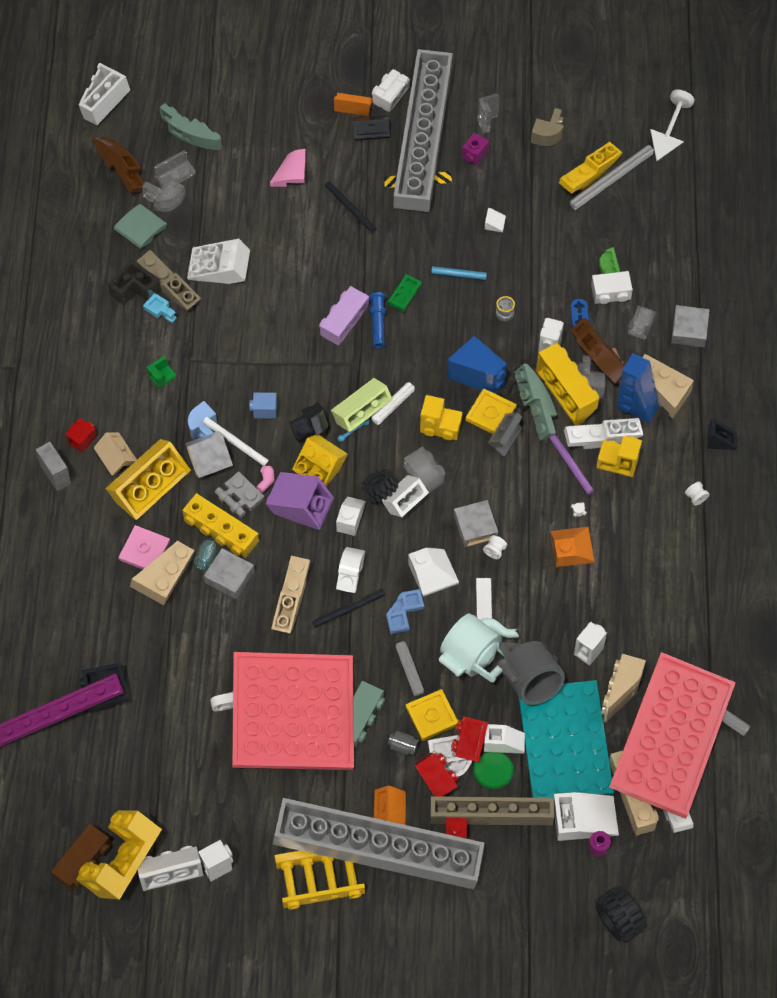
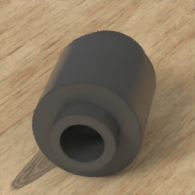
M396 731L395 734L391 733L388 745H391L390 750L408 756L409 754L415 755L419 740L415 739L414 736L400 731Z

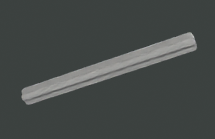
M650 145L645 146L570 201V206L574 210L581 207L650 157L654 149Z

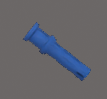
M375 292L369 295V300L371 301L369 313L372 316L373 347L382 348L385 346L383 322L386 313L384 308L385 294Z

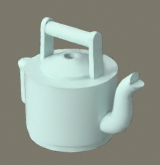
M466 614L452 627L445 637L440 648V652L443 655L439 657V662L455 673L457 677L461 676L464 672L470 677L479 673L493 683L502 672V669L497 665L489 673L483 668L493 661L496 651L503 655L499 649L502 636L506 638L519 637L516 632L517 629H507L492 618L480 620L474 615Z

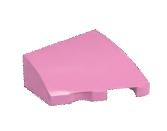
M305 149L292 151L286 156L270 181V186L287 187V183H304Z

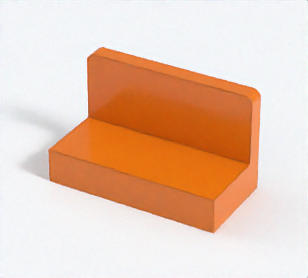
M337 93V96L334 97V111L369 116L372 98Z
M389 785L376 789L374 793V818L405 825L406 792Z

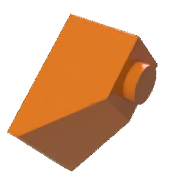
M588 527L550 531L556 567L594 563Z

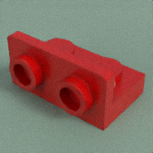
M462 716L461 720L458 719L456 731H458L457 739H453L451 751H454L453 756L479 762L488 722Z

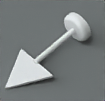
M673 90L671 92L670 100L677 107L666 134L650 129L656 161L684 143V141L670 137V133L680 109L690 108L694 104V97L686 91Z

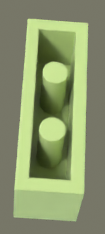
M373 378L334 407L331 412L336 423L348 432H351L393 399L388 387Z

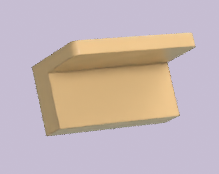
M119 432L105 433L94 447L111 475H116L123 466H131L137 460Z

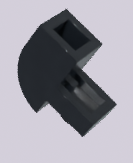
M319 403L301 410L303 416L289 422L296 440H300L313 433L318 435L328 427L323 407Z

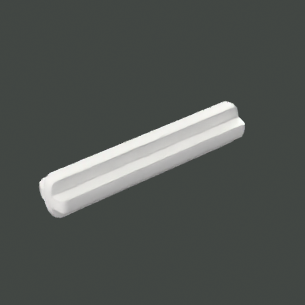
M407 382L392 396V401L372 415V421L379 425L414 392L415 387L410 382Z

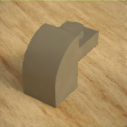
M554 109L550 122L536 118L531 134V143L551 146L562 139L564 117H561V109Z

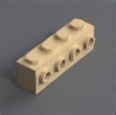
M623 751L610 755L609 763L613 775ZM620 792L635 836L654 831L659 818L655 809L652 810L651 804Z

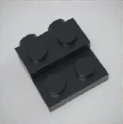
M121 662L82 670L83 678H79L81 688L117 674L124 691L123 694L89 708L90 713L110 709L109 705L128 702Z

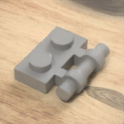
M240 472L236 473L225 483L227 491L220 487L215 490V493L219 496L218 499L222 503H226L230 510L240 518L246 514L243 510L245 506L252 511L265 500L264 495ZM235 496L239 502H235L231 497Z

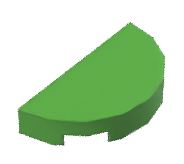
M614 247L607 249L600 257L599 269L602 274L620 272Z

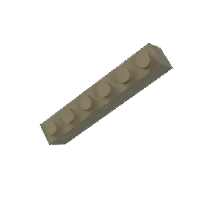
M431 797L430 824H446V818H467V825L553 826L554 798Z

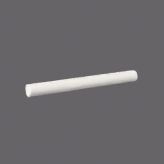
M206 417L202 422L213 431H220L223 438L263 466L269 461L210 418Z

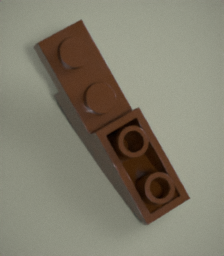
M109 137L93 138L92 141L109 169H116L129 193L143 192L146 185L138 174L141 167L131 153L120 143Z
M583 317L571 329V332L590 358L617 384L621 380L622 370L625 367L624 363L613 349L604 342L590 322Z

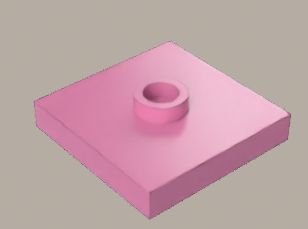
M135 525L118 558L122 562L144 569L166 551L170 544V539Z

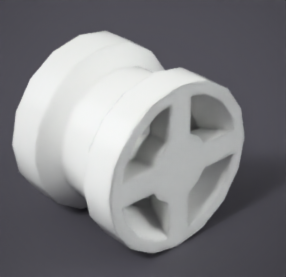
M701 482L692 484L685 491L687 497H691L694 506L703 503L709 497V493L703 489Z
M492 535L489 538V543L484 546L483 551L493 559H500L502 556L501 552L506 549L507 543L502 538Z

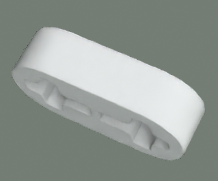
M233 692L212 697L210 699L212 710L221 711L233 708Z

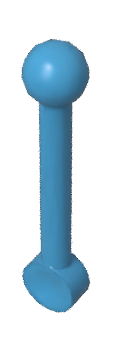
M369 418L365 420L363 423H361L359 426H357L355 429H353L351 432H346L344 435H339L337 440L339 442H343L347 436L356 431L358 428H360L363 425H368Z

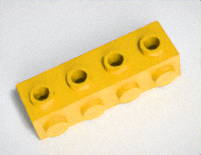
M197 493L182 510L184 521L190 526L195 525L204 535H210L215 538L219 545L227 546L237 556L241 555L246 558L259 542V535L256 531Z

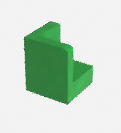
M165 356L147 366L148 377L158 389L176 378V374L168 366Z

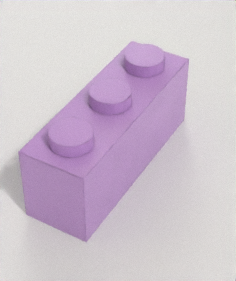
M350 286L347 291L341 294L339 302L331 307L327 318L321 320L319 325L320 335L339 346L369 307V296Z

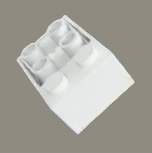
M240 239L193 247L187 279L226 284L245 281L250 249Z
M576 792L554 794V817L558 841L590 838L596 831L606 832L609 836L619 835L613 796Z

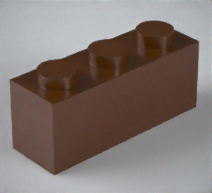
M89 824L51 871L53 878L72 892L75 888H79L82 884L76 879L80 868L86 862L98 864L99 858L102 855L105 856L111 848L109 837Z

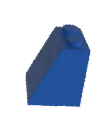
M474 336L448 358L447 378L479 390L486 389L494 393L497 389H502L506 383L507 364Z

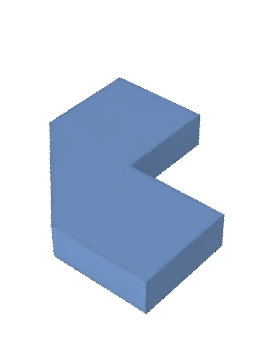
M420 589L402 592L392 608L389 609L386 618L390 634L409 631L406 613L424 609Z

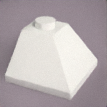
M424 548L408 554L409 567L423 597L459 584L444 549Z

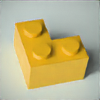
M426 395L421 411L420 432L427 436H439L446 440H457L463 412L444 408V399Z
M623 436L621 444L612 440H603L596 468L633 477L639 459L642 440L633 436Z

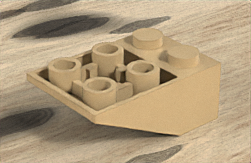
M622 654L621 660H616L601 714L604 715L603 722H607L637 694L646 660Z

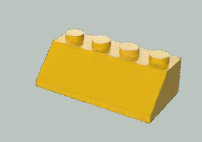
M558 342L538 352L536 373L575 426H580L598 407L599 395L597 391L592 390L587 378L581 375L576 363L569 359L567 351L563 347L561 348Z
M160 439L105 489L122 509L137 520L189 473L191 469L170 441Z

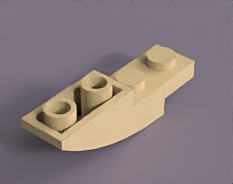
M291 556L283 589L277 604L272 630L291 634L304 594L310 560Z

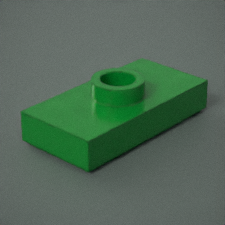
M406 274L388 300V305L405 312L422 286V282Z

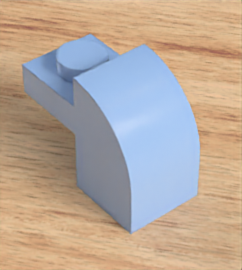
M205 401L196 406L188 417L189 432L193 440L196 437L201 438L213 433L208 426L202 423L206 417L217 423L216 413Z

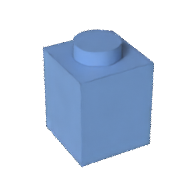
M254 393L253 400H250V411H253L254 418H276V393Z

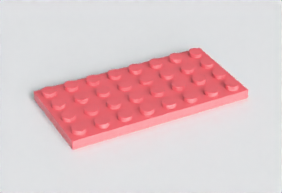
M661 652L609 787L686 819L736 682Z

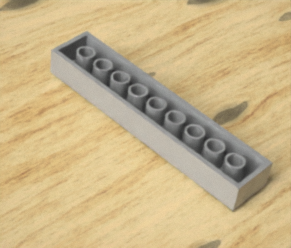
M417 50L394 191V208L430 212L453 53Z
M286 798L282 800L272 844L474 889L477 884L484 848L483 842Z

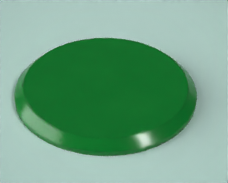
M484 752L480 755L479 762L475 761L473 772L476 780L482 786L498 789L510 782L514 768L512 761L504 753Z

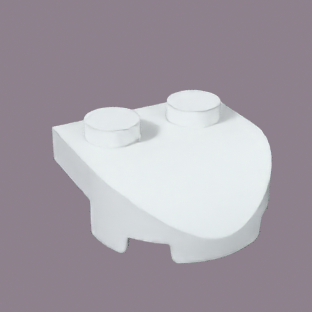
M457 735L427 740L429 753L434 750L437 754L442 753L448 762L445 764L448 771L453 770L457 777L467 771L472 760L453 756L454 751H451L452 741L457 739Z

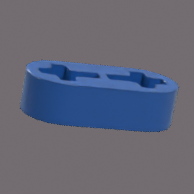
M575 299L571 303L570 310L572 328L578 323V319L584 317L589 321L587 303L582 299ZM577 306H580L581 313H578Z

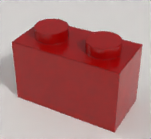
M434 750L415 762V767L434 796L443 797L458 787L456 781L459 779L453 770L448 771L445 764L448 762L443 754H437Z

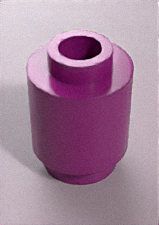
M596 831L591 835L589 842L591 854L602 857L608 853L611 843L609 835L603 831Z

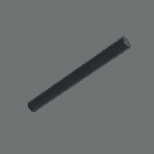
M330 181L325 184V187L371 233L376 231L377 228Z
M381 588L313 620L312 624L316 628L385 596V593Z

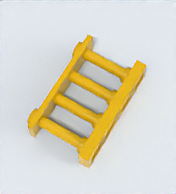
M304 851L275 855L277 869L281 868L284 871L288 897L282 898L283 908L297 909L300 905L348 896L351 899L358 898L361 894H365L364 884L357 885L353 862L345 861L349 886L337 888L332 864L335 858ZM322 861L325 866L329 890L317 892L312 865L314 862ZM301 865L304 867L308 894L296 895L292 874L293 866Z

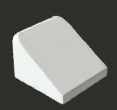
M488 208L485 230L503 232L506 216Z

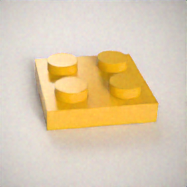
M483 389L467 414L466 421L493 434L506 413H514L517 404Z
M442 689L406 704V709L422 741L453 729L457 725L458 720Z

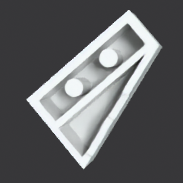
M101 63L98 64V70L91 78L92 83L86 89L79 103L83 118L95 125H98L130 91L126 76Z

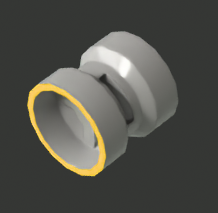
M503 296L497 300L496 316L501 321H509L514 316L515 302L511 297Z

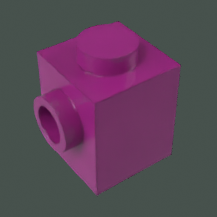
M473 133L462 147V158L469 163L478 165L489 151V140Z

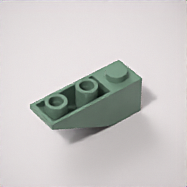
M364 681L361 682L353 697L355 748L358 747L359 743L364 742L368 726H372L376 720V711L378 709L381 710L385 703L384 691Z

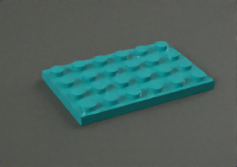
M597 680L565 683L551 699L537 705L526 704L519 698L532 798H554V794L572 792L613 796L614 789L609 787L612 776Z

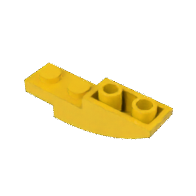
M608 142L587 156L584 163L561 177L559 184L571 194L578 189L584 190L603 175L618 160L622 152L611 142Z

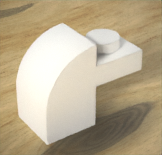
M345 548L338 570L339 576L336 589L352 593L356 592L359 573L363 567L364 550Z

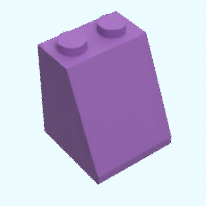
M280 472L267 498L266 505L277 516L320 530L334 497L319 477Z

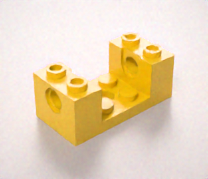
M118 810L111 817V823L108 828L121 837L125 843L119 847L118 855L109 865L106 863L97 865L92 862H86L79 870L76 880L99 898L120 900L162 830L139 811Z

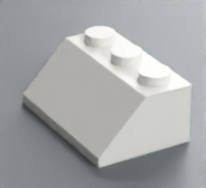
M186 846L181 848L180 851L173 853L172 851H166L161 853L160 856L153 858L152 856H147L138 868L143 891L204 876L197 846Z

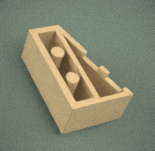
M645 354L643 358L651 363L653 373L651 379L655 381L654 392H657L658 395L656 400L660 406H663L669 412V416L673 419L691 393L694 380Z
M179 541L175 542L133 577L130 587L164 605L191 561L194 550Z

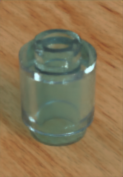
M203 540L202 544H199L194 559V564L198 569H209L218 551L217 544L209 540Z

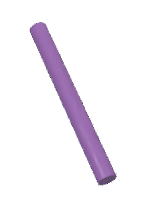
M556 434L552 435L550 440L587 494L594 491L564 445Z

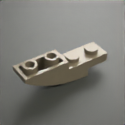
M151 250L137 260L136 264L149 276L148 279L181 308L188 311L201 300L177 273L174 274Z

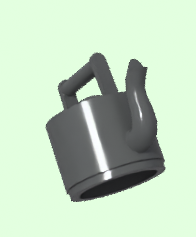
M530 641L524 644L499 643V649L505 659H501L498 662V666L502 669L504 677L524 703L537 705L551 699L558 693L563 686L565 673L557 663L558 657L552 655L542 642Z

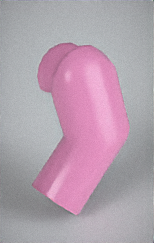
M269 465L263 466L260 470L263 480L256 488L261 493L265 492L275 481L274 470Z

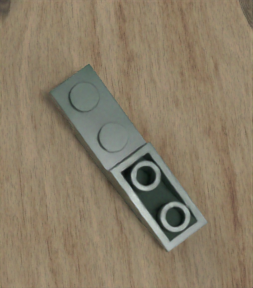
M165 103L160 107L161 118L168 123V129L171 134L201 148L211 150L222 149L220 135L217 132H212L204 122H199L196 118L190 122L188 118L178 114L175 108L169 107Z
M523 364L514 371L520 390V397L524 406L531 407L539 439L547 440L556 433L552 418L557 416L551 397L540 378L528 364Z

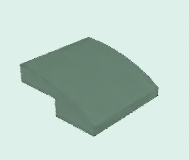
M139 204L114 226V230L141 249L151 243L156 234L166 229L167 223Z

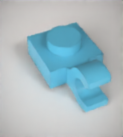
M156 293L143 305L144 310L156 318L163 315L170 323H173L177 318L174 316L175 311L168 308L170 306L169 302Z

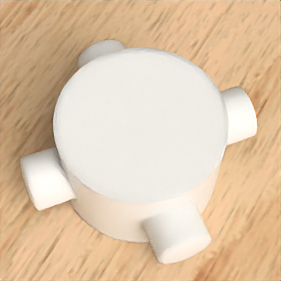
M583 502L571 505L574 517L586 515L587 512Z

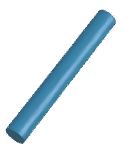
M432 266V274L486 280L487 277L485 272Z

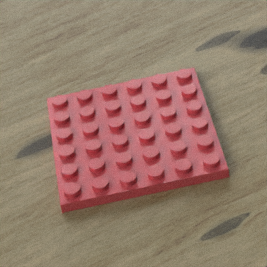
M234 652L232 768L353 770V656Z

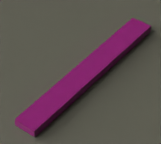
M113 674L1 723L0 747L123 694L124 691L117 674Z

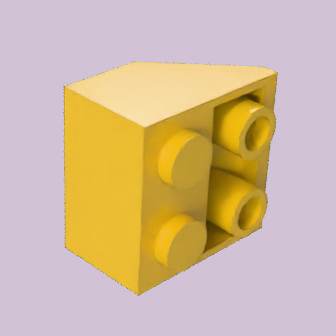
M314 435L307 438L292 470L301 475L319 477L324 485L327 486L340 471L348 454L320 435Z

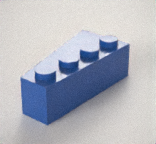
M632 353L622 370L616 406L620 411L634 415L648 423L651 422L660 406L659 402L656 401L658 395L657 392H654L655 381L651 379L653 373L649 360Z

